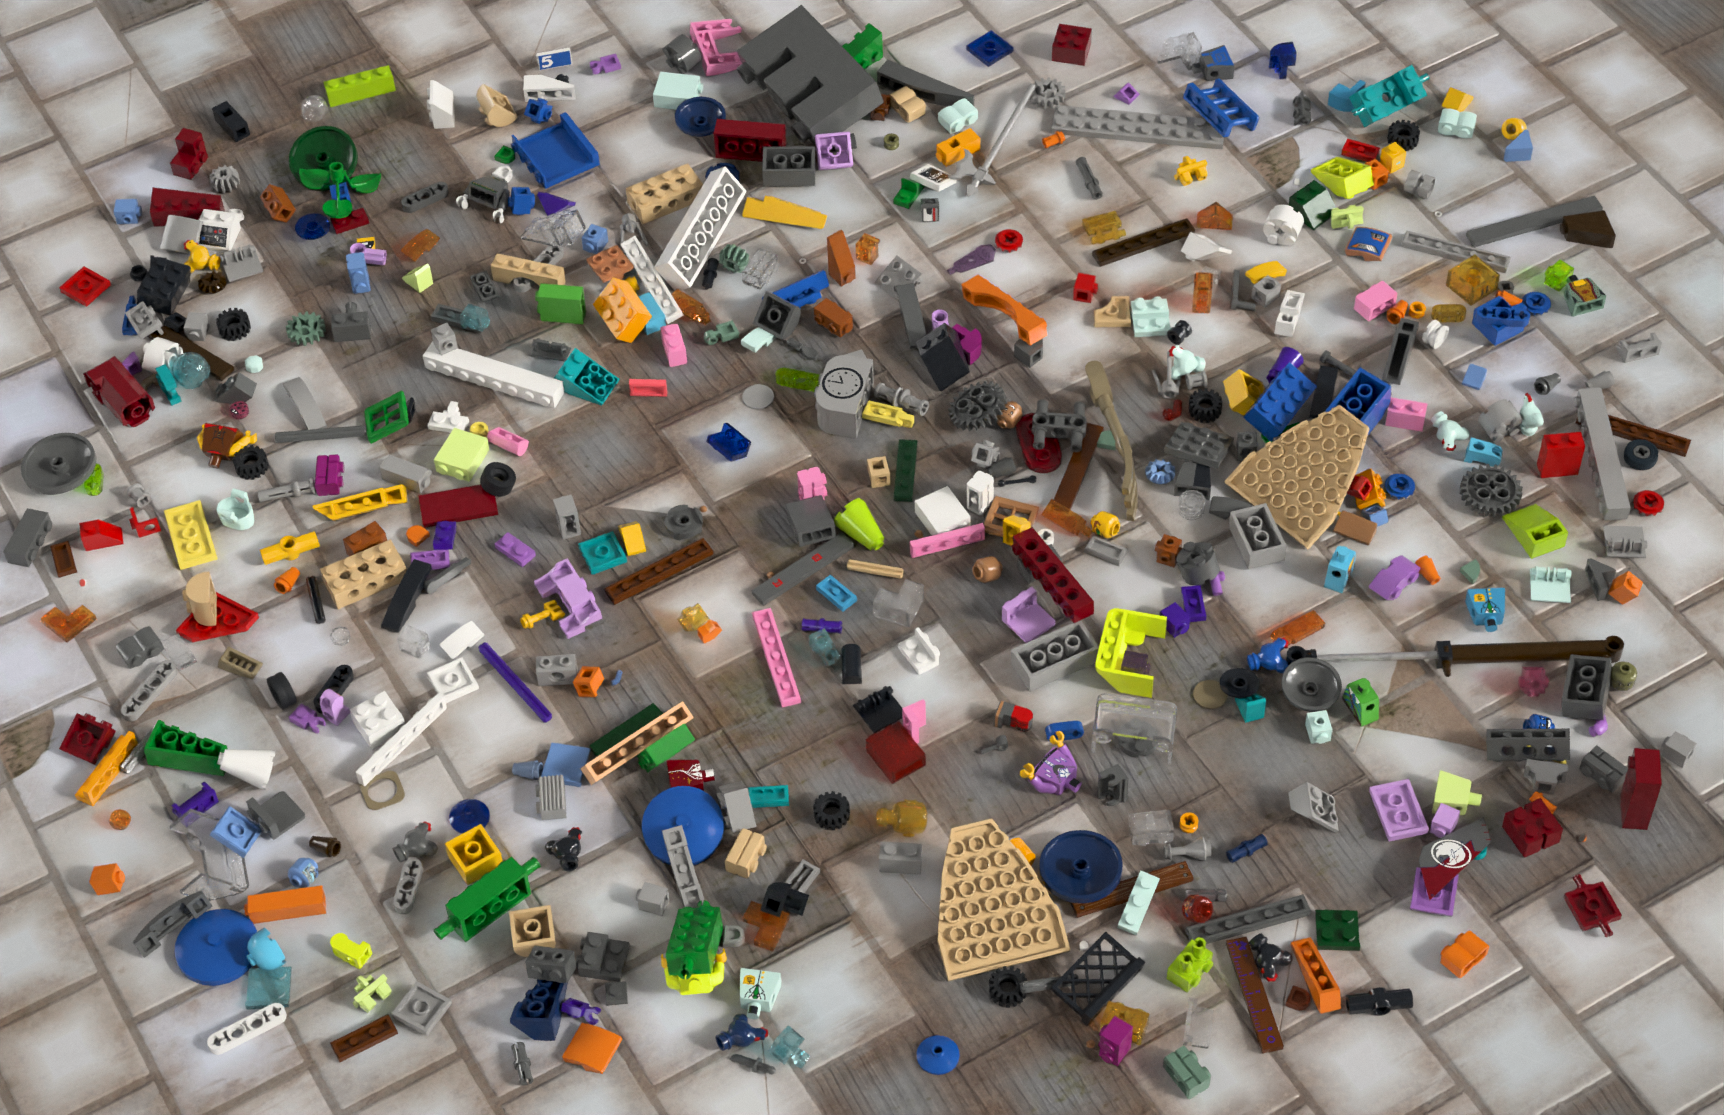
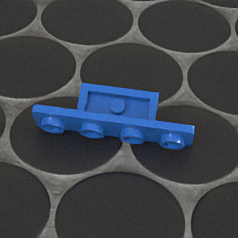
M821 270L772 293L801 309L802 306L813 304L816 300L822 298L820 290L829 287L826 272Z

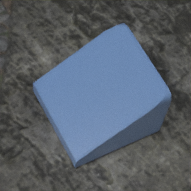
M1470 364L1462 385L1480 390L1486 378L1487 369Z
M1377 504L1360 511L1365 519L1377 523V527L1388 523L1386 509Z

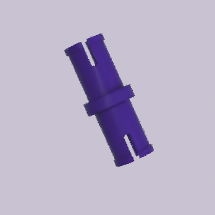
M803 618L802 631H817L819 634H824V632L841 634L842 621H826L825 618H820V620Z

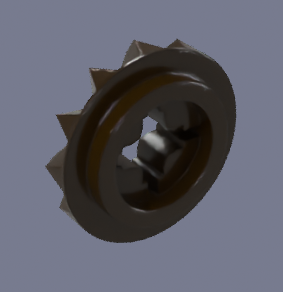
M206 272V275H201L200 280H198V287L206 294L218 293L225 288L227 283L226 277L221 272Z

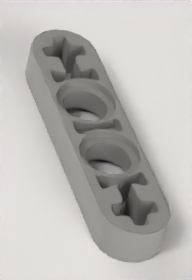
M559 243L550 244L533 261L541 262L547 260L549 261L547 264L555 265L564 256L563 246ZM523 277L514 279V288L517 292H526L535 284L534 281Z
M172 660L162 661L123 704L121 713L126 721L133 722L137 720L175 678L178 672L175 662ZM153 681L161 682L156 687L150 686ZM141 695H148L146 700H138Z

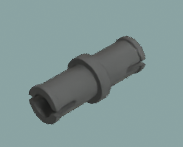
M517 1042L518 1049L515 1043L511 1046L515 1059L513 1064L514 1068L518 1071L520 1084L525 1086L528 1085L526 1079H528L529 1084L533 1082L530 1070L531 1061L527 1057L525 1044Z

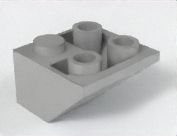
M1308 782L1288 792L1291 810L1335 833L1339 831L1335 799L1332 795Z

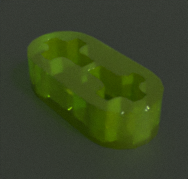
M97 463L94 469L95 476L91 474L84 482L86 493L90 496H97L103 490L104 474L101 466Z

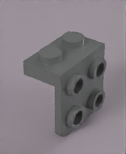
M284 791L279 792L262 805L253 797L246 801L249 817L253 821L256 820L260 829L264 833H268L273 840L305 819V813Z

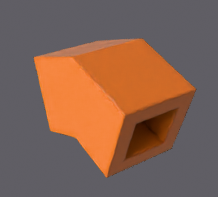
M710 619L703 626L697 628L698 636L703 643L715 639L722 631L718 623Z

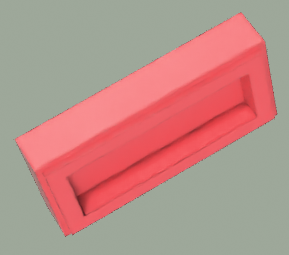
M629 379L630 396L667 397L666 380Z

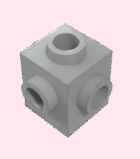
M988 440L978 442L972 449L971 461L976 462L977 466L988 468V466L998 462L1000 457L999 447L994 446V442Z

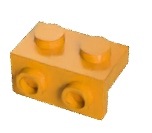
M1371 468L1356 474L1359 477L1361 475L1367 477L1373 486L1365 501L1355 497L1357 507L1361 510L1375 503L1384 507L1386 495L1380 485L1382 484L1380 475L1378 473L1375 474Z

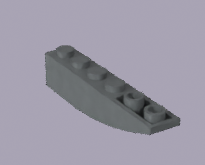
M888 59L877 71V84L893 91L907 86L924 102L948 107L958 100L966 98L974 106L973 94Z

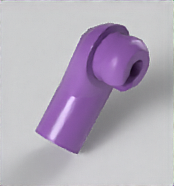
M1605 715L1604 720H1596L1594 726L1589 727V733L1592 737L1601 736L1607 731L1608 724Z

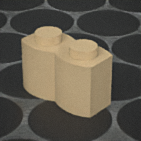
M907 86L889 94L891 95V107L907 123L925 115V102L918 98L915 92Z

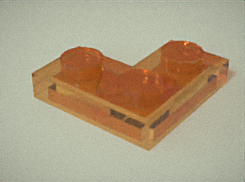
M81 605L69 616H66L58 608L54 607L40 619L46 627L68 643L97 618L93 612L84 605Z
M751 901L743 916V922L760 927L754 939L755 946L774 951L789 921L790 915L782 911L780 917L762 912L760 911L762 904Z

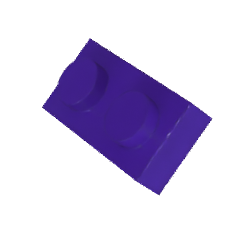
M437 522L433 540L434 550H453L457 529L456 522Z
M1201 586L1181 587L1184 611L1190 616V622L1206 621Z

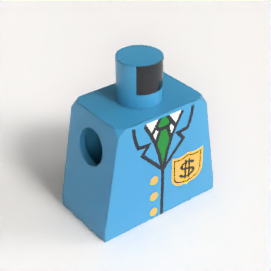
M1505 588L1467 590L1465 603L1473 623L1476 626L1485 625L1487 632L1496 631L1497 625L1503 623L1505 614Z

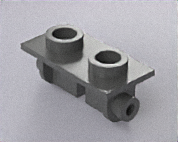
M1302 90L1293 100L1294 126L1299 122L1304 125H1308L1311 122V112H1309L1311 110V100L1309 97L1304 96Z
M540 338L533 339L532 341L534 349L531 355L565 362L571 351V347L565 343L552 342L550 344L549 341L541 340Z

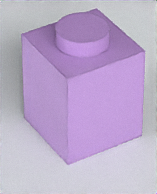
M1441 803L1431 822L1429 832L1438 838L1452 833L1458 823L1460 810Z

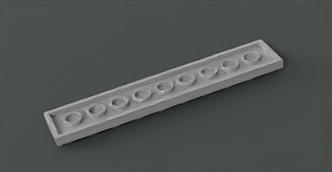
M1062 105L1055 106L1051 134H1055L1056 131H1062L1064 135L1212 149H1223L1224 137L1204 118Z

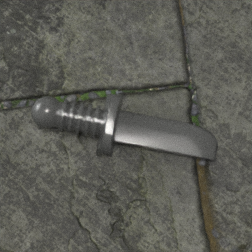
M734 1054L730 1058L733 1062L752 1068L751 1071L755 1073L757 1070L771 1075L776 1072L775 1067L762 1063L763 1059L759 1057L757 1060H753L739 1054Z

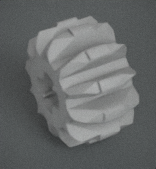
M224 165L223 167L218 166V169H212L210 183L217 193L221 191L223 193L226 191L231 192L232 189H237V185L240 184L239 174L232 166L227 167Z

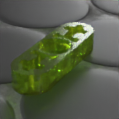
M785 367L779 368L775 372L776 383L781 386L815 392L816 386L819 387L817 384L819 383L820 374ZM798 378L806 379L804 382H797L796 380Z

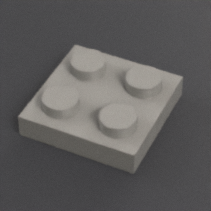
M416 981L394 1009L392 1017L428 1036L452 1005L451 999Z

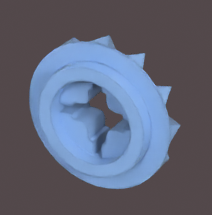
M1155 459L1154 462L1149 461L1148 466L1145 468V475L1153 483L1166 484L1175 477V466H1172L1171 461L1166 462L1164 459L1162 461Z

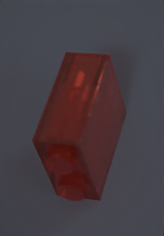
M900 721L888 725L884 730L874 733L865 739L867 753L892 784L926 766V754Z

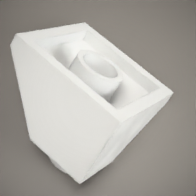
M1190 232L1181 252L1186 254L1185 257L1187 259L1195 261V259L1206 260L1231 254L1232 250L1204 235Z

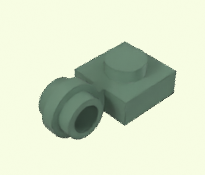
M733 320L716 325V331H706L703 338L705 343L714 345L717 343L718 338L722 342L739 338V331Z

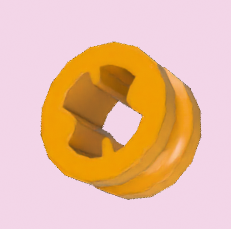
M1413 302L1410 305L1408 314L1415 319L1422 318L1425 314L1426 306L1422 302Z
M1184 813L1180 818V829L1185 833L1195 832L1198 828V817L1194 813ZM1192 821V824L1186 825V822Z

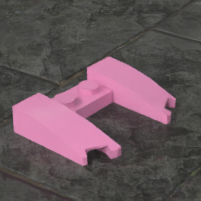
M732 19L690 23L689 33L701 54L702 67L706 76L737 70L736 68L742 64L737 52L719 54L714 41L741 33L742 29L740 26H730Z

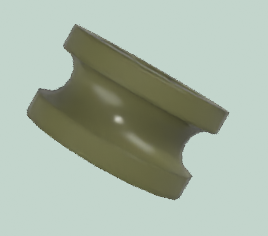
M893 133L885 135L884 147L887 150L897 149L899 147V137Z

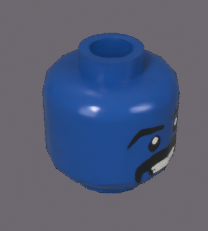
M1532 714L1529 719H1525L1523 729H1555V725L1549 717Z

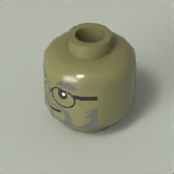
M1625 661L1614 664L1611 669L1610 683L1613 688L1620 691H1628L1635 685L1637 670L1634 665Z

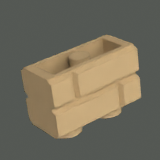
M744 828L741 829L725 860L726 871L738 874V876L748 878L751 872H755L758 866L757 860L759 856L765 854L767 848L764 836L756 832L752 833V831Z

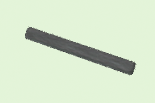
M365 425L276 432L275 441L276 443L361 437L367 435V429Z

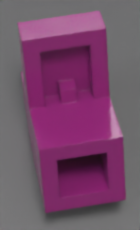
M956 324L952 329L958 333L967 364L971 365L980 357L982 352L981 334L976 328L970 332L967 328Z

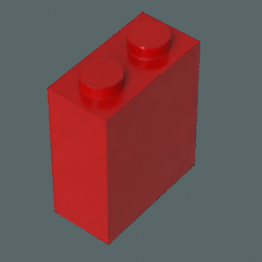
M1581 432L1543 435L1537 460V467L1541 478L1579 474L1585 450V443Z

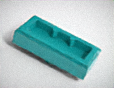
M788 785L748 787L752 808L789 806Z

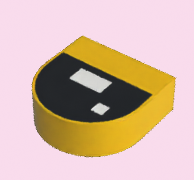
M374 237L357 239V243L364 244L366 248L375 249Z

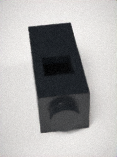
M227 101L212 108L215 121L235 142L250 136L247 122Z

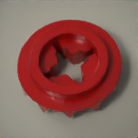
M1006 229L996 235L995 243L997 248H1001L1002 252L1008 250L1010 253L1011 250L1017 251L1018 248H1022L1023 236L1016 230Z
M1644 490L1634 496V509H1638L1639 514L1645 513L1646 516L1650 514L1656 516L1664 508L1663 498L1654 491Z

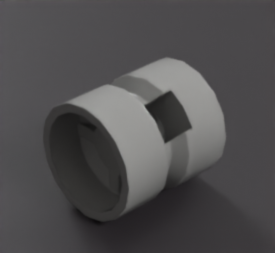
M1411 170L1407 176L1404 191L1411 194L1417 192L1418 196L1428 199L1433 191L1436 178L1429 175L1422 176V173Z

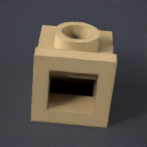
M886 456L867 459L871 487L876 488L890 485V472Z

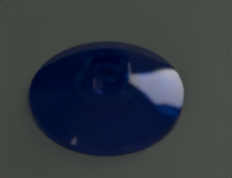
M318 213L304 215L295 224L296 234L306 240L319 239L326 235L330 229L329 219Z
M476 799L460 801L451 809L449 814L452 828L461 834L479 824L485 828L490 819V812L486 804Z

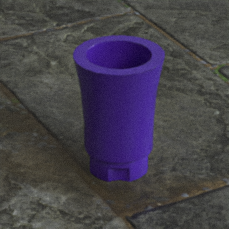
M1283 347L1276 362L1266 377L1269 384L1289 362L1297 369L1303 364V357L1297 350L1291 347Z

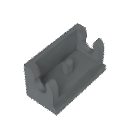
M1119 764L1099 772L1097 796L1099 799H1104L1107 796L1113 797V800L1107 802V806H1114L1122 801L1123 803L1127 801L1129 778Z

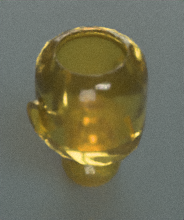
M904 799V801L896 802L892 810L879 808L877 810V825L881 827L892 825L895 832L901 833L905 837H914L915 834L923 833L926 830V805L922 802H916V800Z

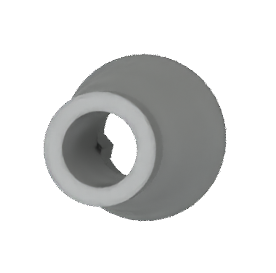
M1603 371L1590 380L1585 381L1586 388L1601 387V389H1607L1615 384L1614 377L1610 371Z

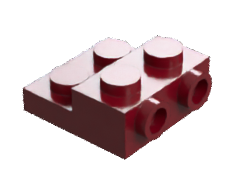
M77 713L59 749L95 765L103 748L108 749L116 730L112 729L113 725L109 722L101 720L99 723L95 721L96 717L85 713L83 716Z

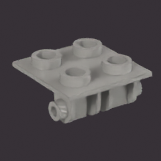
M249 244L242 247L243 251L239 247V252L233 249L234 253L231 250L220 255L229 282L264 272L254 245Z
M896 255L874 283L898 300L896 286L913 283L914 286L918 287L921 285L920 276L922 273Z
M1603 526L1607 557L1646 558L1645 548H1647V541H1644L1642 527Z

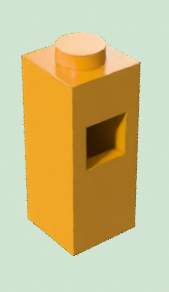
M969 128L937 144V160L947 167L965 157L964 149L969 150L971 154L979 151L980 137Z

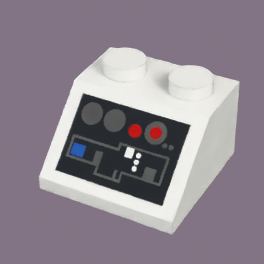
M204 209L199 218L200 221H203L198 245L204 246L207 250L231 251L241 229L237 213Z

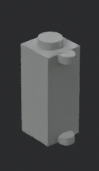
M388 455L380 466L382 480L396 485L403 484L407 489L421 494L430 484L432 470L395 456Z

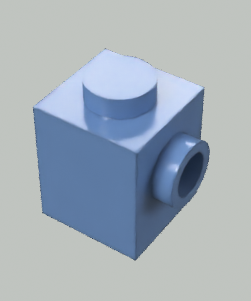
M116 199L114 215L117 224H138L139 216H142V207L138 205L137 199Z
M591 224L581 238L583 250L593 254L600 253L608 243L607 229Z

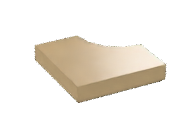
M1111 296L1107 306L1094 310V327H1131L1129 296Z

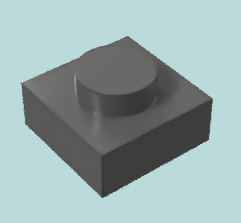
M626 981L605 983L607 1006L628 1004Z

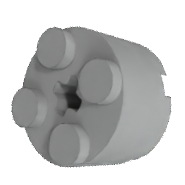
M1506 399L1499 400L1488 407L1489 411L1486 414L1482 412L1478 418V422L1494 443L1500 442L1504 436L1516 435L1520 430L1518 427L1523 421V418L1511 401L1507 402Z

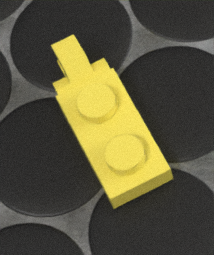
M869 400L862 412L863 419L898 427L912 428L914 425V415L907 414V412L903 411V408Z

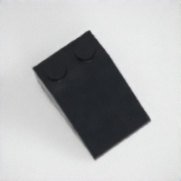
M943 323L916 342L920 356L940 391H943L970 373L958 333L946 323Z

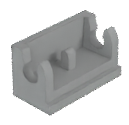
M1650 333L1651 337L1647 340L1626 344L1624 340H1620V345H1617L1616 349L1623 361L1627 363L1659 355L1662 345L1661 340L1658 339L1655 333Z

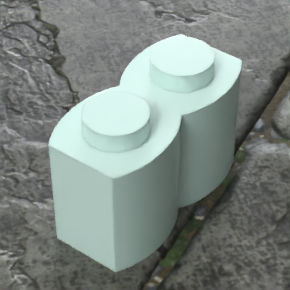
M966 98L958 100L952 106H948L938 113V122L950 134L960 131L964 126L975 123L978 119V110Z
M1443 109L1438 133L1449 136L1456 135L1460 138H1472L1477 115L1467 111L1459 112L1454 109Z

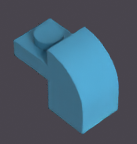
M1359 80L1351 89L1340 83L1337 84L1329 92L1328 105L1339 111L1351 112L1355 108L1349 97L1364 89L1366 82Z

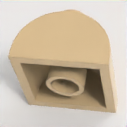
M485 84L479 87L476 94L480 104L478 109L483 115L487 116L484 120L488 125L503 127L513 123L518 118L506 95Z
M202 572L193 576L188 581L186 590L182 592L183 600L187 601V612L193 613L198 623L205 626H216L217 594L210 572Z
M551 905L509 912L513 949L516 954L528 957L535 945L555 948L556 942Z

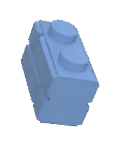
M359 252L346 255L347 269L353 293L358 294L371 291L364 253Z

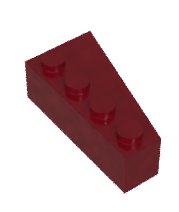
M152 187L150 215L154 227L166 226L168 215L199 220L204 209L225 212L221 195Z

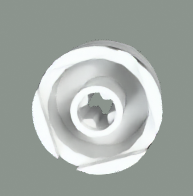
M1277 205L1274 209H1271L1263 231L1269 243L1292 246L1297 240L1304 219L1299 211L1296 213L1293 210V207Z
M160 337L154 338L150 343L147 342L144 345L143 352L145 354L142 369L157 374L155 368L166 364L174 376L177 372L175 371L176 366H180L182 362V347H179L178 343Z

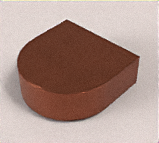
M1293 985L1285 1006L1299 1011L1305 1010L1310 1004V994L1305 989Z

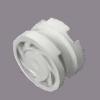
M1433 320L1427 326V332L1423 333L1422 342L1430 344L1431 347L1437 349L1446 339L1449 327L1446 325L1442 326L1439 321Z

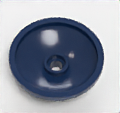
M701 96L687 99L675 111L677 127L685 134L696 137L714 134L717 119H726V112L722 104L709 97Z

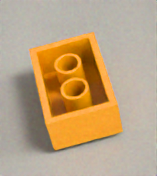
M617 278L610 280L593 303V306L616 339L629 343L634 341L652 317L630 284Z

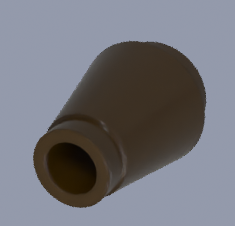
M312 836L309 841L311 848L327 857H336L341 850V843L337 838Z

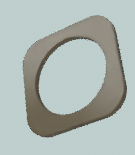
M386 771L376 775L366 786L360 784L366 805L371 810H379L402 801L405 797L400 779L394 771ZM379 779L392 780L397 786L395 796L386 802L373 801L368 796V789L374 781Z

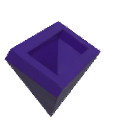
M538 192L537 194L548 217L571 208L576 204V202L546 192Z

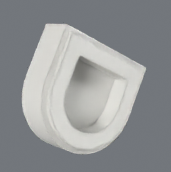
M500 166L492 173V177L499 180L505 179L508 183L513 177L512 169L508 166Z

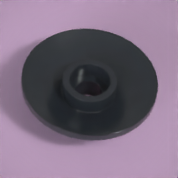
M1234 668L1222 674L1219 684L1221 690L1228 696L1246 698L1258 691L1260 682L1257 675L1252 671Z

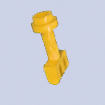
M556 600L544 603V611L532 616L528 613L524 614L520 618V622L524 629L533 628V623L550 616L554 622L563 618L565 613L561 610Z

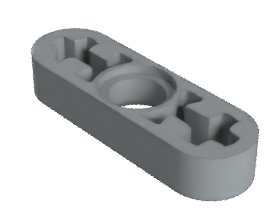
M417 858L406 860L402 868L393 899L394 908L399 914H407L413 909L423 874L422 863ZM413 866H416L417 868H414L412 873L413 876H411L410 869H412ZM411 882L414 884L409 890L403 889L405 883ZM404 896H406L405 898L407 903H404L403 906H400V904L403 903Z

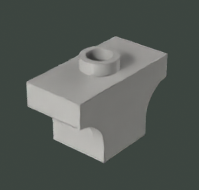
M1527 759L1524 769V777L1530 779L1533 783V792L1537 791L1554 795L1557 784L1565 783L1568 773L1567 764Z

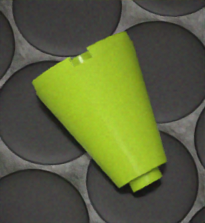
M860 498L849 502L844 506L846 510L843 513L839 511L834 518L836 527L869 550L880 549L884 544V536L867 504Z

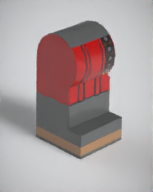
M1004 701L999 702L994 716V727L1002 728L1004 724L1016 727L1019 731L1023 732L1029 731L1032 728L1033 713L1031 710Z

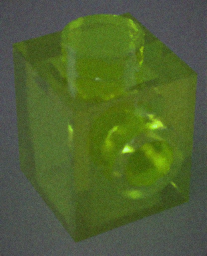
M1559 259L1553 266H1549L1546 269L1544 283L1559 292L1566 286L1567 278L1573 275L1574 268Z

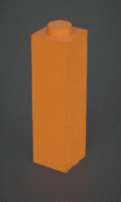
M322 885L248 895V904L244 905L246 917L249 916L253 924L326 914V896Z

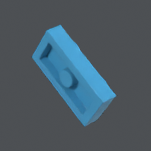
M831 575L816 585V590L842 612L857 601V596Z

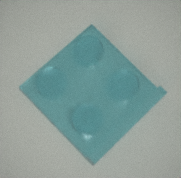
M291 966L279 967L270 971L260 968L249 969L247 1002H245L246 1009H263L273 1003H280L284 1007H289Z

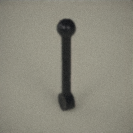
M1031 475L1025 479L999 480L998 485L1004 487L1005 485L1015 483H1035L1037 478Z

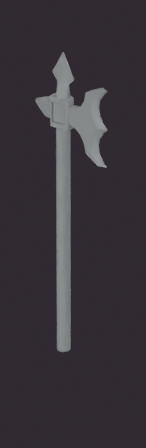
M1034 84L1028 86L981 167L977 169L973 165V155L967 149H964L965 157L961 161L955 162L957 170L954 174L948 176L950 179L960 180L964 176L973 177V182L966 185L967 197L979 192L977 187L982 183L985 185L996 184L992 176L988 174V168L1035 90L1036 86Z

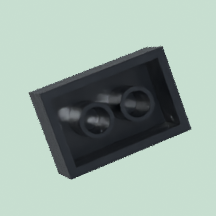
M156 257L137 290V305L144 302L147 307L151 306L155 312L169 316L172 315L190 283L191 266Z

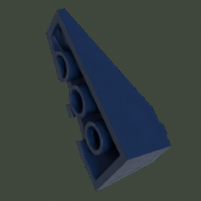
M537 979L535 987L532 990L529 989L525 993L526 997L523 1001H518L514 1006L510 1023L533 1040L555 1041L560 1027L562 1003L565 1001L568 983Z

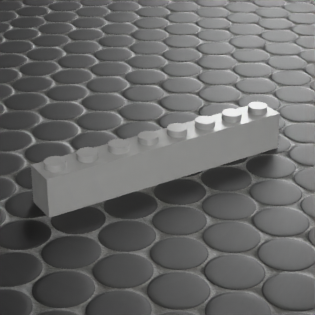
M1601 387L1579 389L1577 396L1574 397L1575 408L1578 407V422L1582 424L1581 433L1582 437H1585V451L1589 454L1588 465L1592 467V481L1596 483L1595 494L1600 500L1599 511L1603 513L1604 520L1627 519L1631 507Z

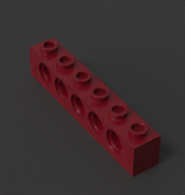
M1033 527L1013 536L1012 551L1022 559L1023 565L1031 570L1035 580L1040 581L1044 591L1049 592L1054 603L1062 608L1067 618L1069 617L1073 623H1076L1094 614L1093 599Z

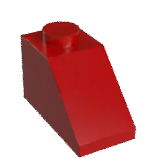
M99 519L79 523L81 540L86 551L124 544L122 528Z

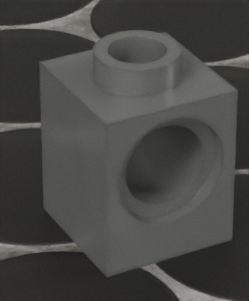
M1256 432L1237 433V461H1243L1251 452H1257Z

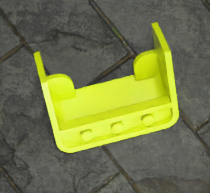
M1119 608L1109 610L1095 663L1097 673L1118 692L1152 698L1154 676L1121 671L1127 645H1141L1145 640V635L1165 639L1167 617Z

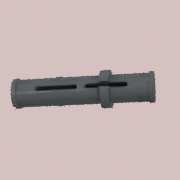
M1079 157L1076 160V165L1085 180V186L1090 191L1093 199H1100L1103 196V192L1099 187V181L1094 177L1086 158Z

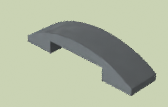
M202 891L178 900L155 916L140 931L133 941L134 945L145 958L161 946L159 940L192 915L197 919L210 909L212 904Z

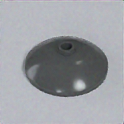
M1302 658L1292 662L1284 671L1281 681L1282 691L1286 699L1295 707L1309 712L1323 711L1330 708L1337 702L1342 690L1341 678L1336 669L1326 661L1318 658Z

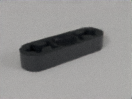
M349 665L338 666L314 698L313 703L318 713L323 714L320 706V697L325 690L332 686H338L339 689L335 692L342 696L353 681L354 674Z

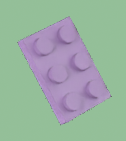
M1409 779L1370 787L1369 793L1389 842L1428 834V825Z

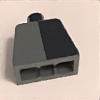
M1184 462L1175 481L1174 496L1210 500V467L1195 462Z

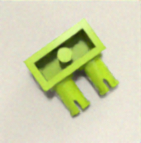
M1198 937L1195 941L1192 939L1167 969V980L1187 993L1192 987L1195 988L1199 984L1202 974L1204 972L1208 973L1213 966V952L1205 948L1206 941L1203 938Z

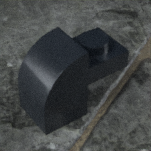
M772 883L767 888L760 911L780 917L782 910L803 916L809 895L790 889L791 884Z

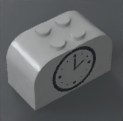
M839 355L827 362L824 372L820 373L819 387L816 386L814 392L817 422L821 430L833 435L857 438L863 419L862 412L869 401L874 385L873 359Z

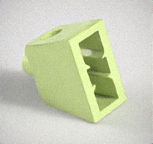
M1440 770L1432 813L1436 814L1440 804L1443 803L1460 810V815H1465L1468 804L1480 807L1482 794L1470 792L1472 783L1470 780Z

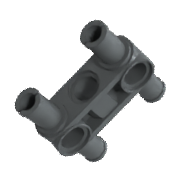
M1038 400L1037 410L1032 418L1033 448L1037 450L1043 449L1045 447V437L1071 439L1070 450L1080 452L1082 450V439L1086 435V405L1083 402H1076L1074 404V414L1048 412V401Z

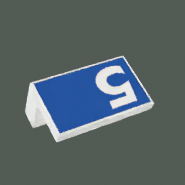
M570 48L536 54L539 71L572 65Z

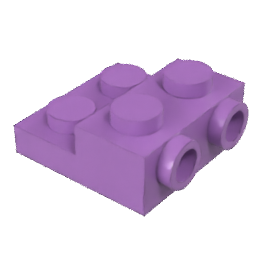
M1417 867L1410 910L1452 917L1459 875L1457 874L1429 901L1421 868Z

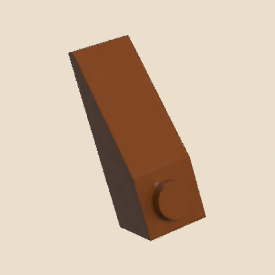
M839 230L827 237L829 275L842 287L856 279L855 264L844 232Z

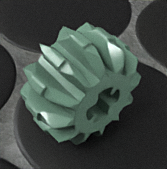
M727 244L720 252L719 263L723 264L722 267L727 268L728 271L741 273L749 264V254L745 253L746 250L741 249L740 246Z

